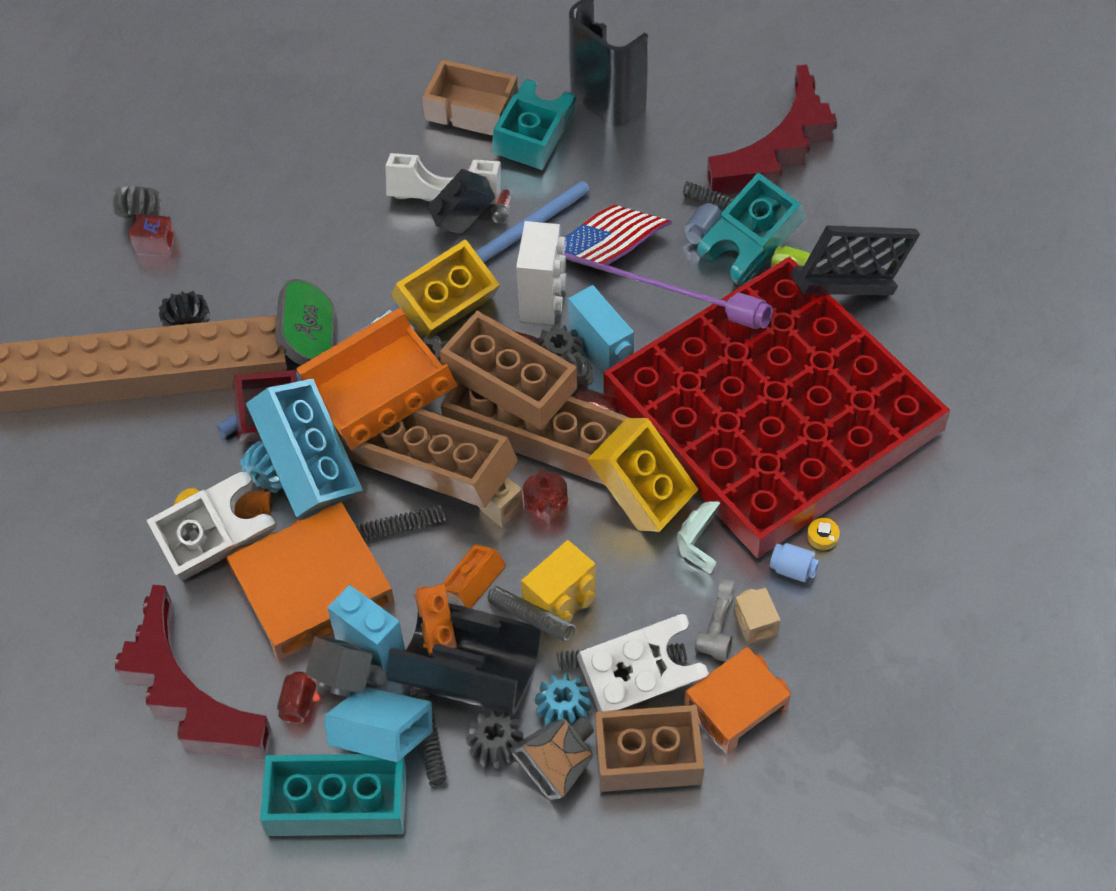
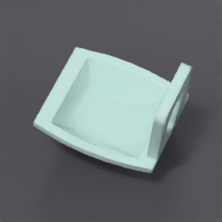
M718 501L702 503L697 510H693L689 514L688 519L683 522L682 529L677 534L681 557L687 558L709 574L713 572L717 562L695 547L694 544L714 518L720 504Z

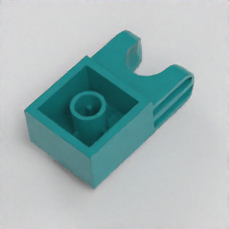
M526 78L517 94H514L493 129L492 153L543 170L573 116L577 95L565 91L557 99L544 100L535 93L538 82Z
M758 172L720 214L721 218L701 239L697 247V253L704 260L713 261L723 252L729 250L738 252V258L732 265L730 272L732 281L738 286H742L754 277L773 256L776 248L781 246L806 219L802 204Z

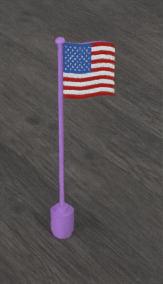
M612 205L598 212L570 234L564 236V255H566L567 260L723 306L728 315V320L740 325L758 329L760 327L766 328L770 323L773 309L763 299L736 293L728 301H724L607 266L629 253L653 233L671 225V220Z

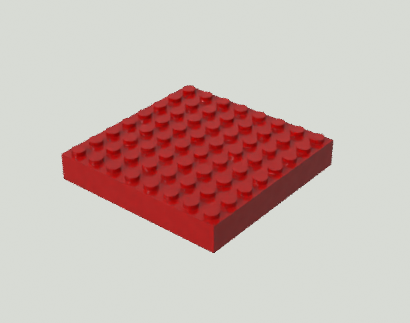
M790 256L720 299L728 301L736 293H742L765 300L773 309L772 318L766 328L754 329L728 320L725 307L712 304L604 371V394L625 416L629 418H648L698 488L696 493L704 502L718 501L720 503L715 514L757 559L773 549L777 543L780 544L945 431L951 411L830 294H804L790 276L794 267L799 266Z

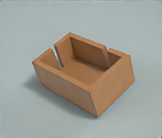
M441 59L422 96L425 120L446 125L451 121L454 127L493 136L495 125L513 95L518 92V77Z

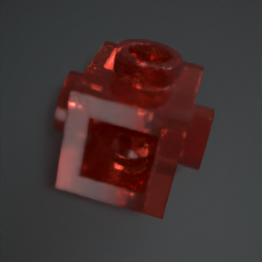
M541 468L535 476H530L523 485L524 509L548 524L568 504L567 483L557 473H550Z

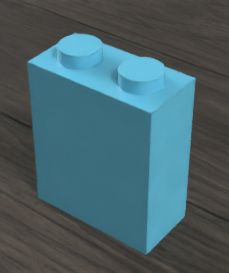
M593 285L568 298L569 331L576 329L578 337H581L584 342L583 351L603 374L604 371L634 353V331Z
M350 584L327 607L335 639L346 641L373 653L371 664L382 667L387 674L389 649L392 647L405 651L400 621Z
M365 687L364 693L354 692L325 714L324 727L327 734V745L398 762L433 732L431 701Z

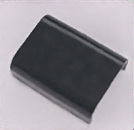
M580 0L569 11L571 93L577 95L576 100L607 124L612 126L627 125L646 112L648 34L644 32L625 46L610 45L607 43V25L604 23L599 24L598 22L594 23V0Z
M448 603L451 614L450 622L453 624L457 645L456 648L435 644L432 648V653L429 654L427 647H423L424 638L421 628L423 619L419 617L418 613L415 632L406 651L392 647L389 649L388 681L454 700L515 714L535 670L542 630L528 623Z

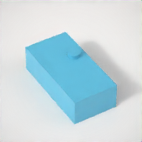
M313 378L269 387L246 403L296 517L320 511L324 507L333 506L340 502L344 503L363 491Z

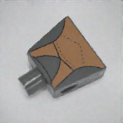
M582 717L572 725L565 719L555 720L512 746L509 751L548 800L563 798L593 758L591 750L584 741L594 733V729Z

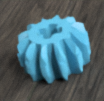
M257 441L243 455L240 461L243 467L242 471L250 474L256 487L260 486L266 492L277 493L280 489H283V486L264 443Z
M565 673L563 680H558L552 674L550 684L541 682L539 686L541 693L535 695V704L538 705L536 711L539 718L545 717V725L559 719L567 720L570 725L574 724L580 717L587 719L586 711H589L592 707V701L588 698L590 690L588 686L581 687L582 680L579 677L569 681V675Z

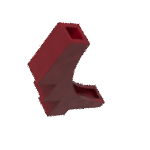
M807 64L796 65L794 82L796 98L790 112L779 126L766 137L750 146L730 153L708 157L707 179L709 189H713V193L717 191V195L720 192L722 195L740 193L758 172L777 185L778 178L782 177V167L804 165L805 155L810 153V143L831 141L832 132L837 129L836 114L831 113L829 103H821L819 94L815 95V77L810 75Z
M152 585L150 596H146L144 599V619L142 625H138L136 629V642L124 641L122 653H118L115 659V671L118 672L123 684L148 687L146 705L149 706L155 719L180 721L177 738L181 741L186 753L265 761L271 735V727L267 716L240 711L216 701L198 689L181 671L170 647L168 623L171 598L166 586Z

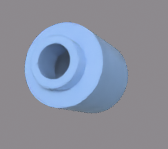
M777 543L769 567L776 569L777 574L805 583L808 577H815L819 560L814 559L815 552L788 543H785V545Z

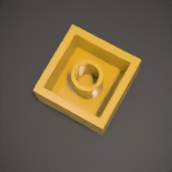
M567 540L521 580L522 599L567 622H571L573 615L579 609L587 608L596 597V563Z

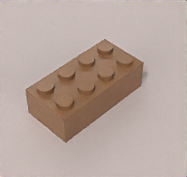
M476 311L440 350L441 364L444 365L446 363L449 366L454 380L540 430L546 426L577 389V367L479 311Z

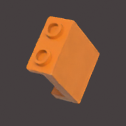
M746 647L685 691L684 705H697L699 723L725 753L728 754L737 747L739 737L777 709L781 711L786 710L789 707L791 694L788 685L781 678L776 679L768 670V665L763 657L759 654H754Z

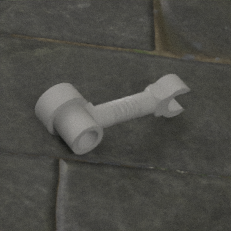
M722 578L707 633H698L695 651L713 655V659L726 662L732 647V636L721 634V629L728 607L734 597L735 588L733 586L735 581Z

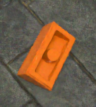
M475 544L443 581L447 598L459 606L472 608L506 566L498 551Z

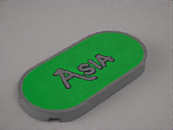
M292 279L287 281L279 292L275 337L280 347L283 345L287 350L285 354L294 362L303 365L333 347L335 308L327 294L319 287L305 280Z

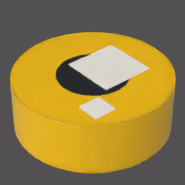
M818 518L810 523L807 539L810 545L818 550H830L838 543L840 530L833 520Z

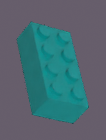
M365 754L265 755L260 823L266 836L404 834L407 776L404 757L400 761L394 762Z

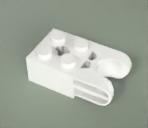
M239 472L146 520L171 568L180 580L184 581L223 560L226 556L233 554L238 548L248 546L275 530L277 523L270 515L261 514L251 519H240L235 515V504L238 499L252 489L253 480L248 472ZM195 530L199 535L196 540L191 541L189 540L191 538L190 532Z
M686 615L674 616L578 653L579 664L598 712L629 708L697 682L709 674L707 667L702 663L680 666L672 662L667 654L666 648L670 638L683 632L689 625ZM617 666L628 670L629 674L626 676L628 681L623 682L621 677L615 678L613 672L618 669Z

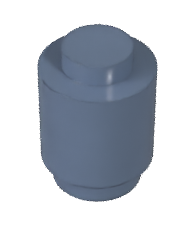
M705 203L703 206H699L684 227L688 240L693 244L698 245L701 239L721 218L720 214L722 212L716 205Z

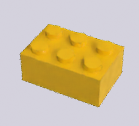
M465 239L397 282L391 297L405 313L420 336L423 338L426 334L431 339L492 299L500 284Z
M648 418L625 419L587 459L639 531L660 532L698 491L694 482Z

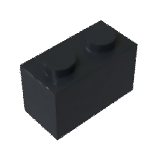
M461 169L428 205L436 227L462 235L496 197L487 177Z

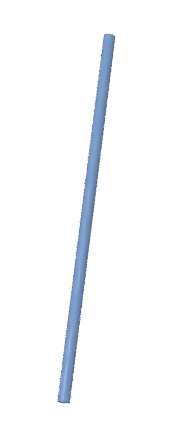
M580 181L477 250V255L485 263L522 238L525 221L546 222L589 193L588 185L584 181ZM395 305L394 307H392V308L389 309V310H390V311H394V310L398 309L399 306H398V305ZM371 321L369 324H367L366 326H364V327L361 328L360 330H362V329H364L365 327H367V326H369L370 324H372L373 321ZM296 372L297 382L302 381L298 372ZM235 413L217 425L218 431L224 438L237 430Z

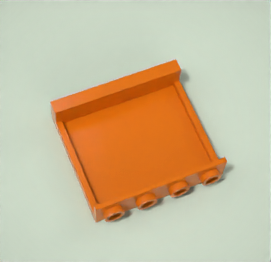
M400 307L296 368L302 381L313 378L335 429L350 450H353L457 387L449 366L446 363L444 365L440 363L412 329L405 313Z
M342 502L324 507L319 513L306 519L297 520L291 526L277 533H270L263 537L262 540L247 547H240L233 554L226 556L233 576H236L279 661L312 645L314 636L326 638L334 634L327 607L349 584L383 609L395 604L392 587Z

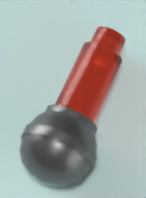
M504 189L500 193L497 204L490 210V217L497 224L505 223L509 218L507 207L511 196L508 189Z

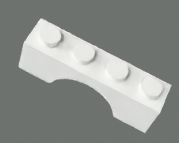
M391 153L385 165L386 196H395L397 199L420 198L431 202L454 177H440L431 173L424 167L418 155ZM473 160L467 170L487 177L496 197L489 205L497 204L501 189V162Z

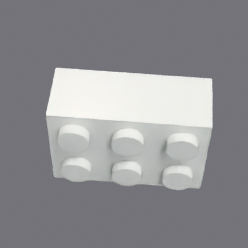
M524 222L516 266L520 322L554 325L556 314H561L563 297L561 296V291H565L566 274H564L566 255H564L565 237L560 236V224Z

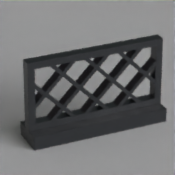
M826 225L805 265L795 266L790 276L804 294L894 295L898 285L893 279L919 238L920 233L917 229ZM833 236L841 237L839 240L835 241L834 243L828 246ZM859 237H863L861 241L850 247L849 243ZM881 238L886 239L874 247L871 245ZM906 238L902 244L894 248L896 243ZM845 247V251L834 258L831 257L832 254ZM867 248V252L863 253L857 258H854V255H856L863 249ZM889 248L890 251L878 259L876 258L877 255ZM827 258L826 263H824L821 266H816L819 262ZM848 259L850 260V262L844 265L843 267H837L844 261ZM869 260L872 261V263H870L866 267H860ZM892 261L887 270L881 268L882 266Z

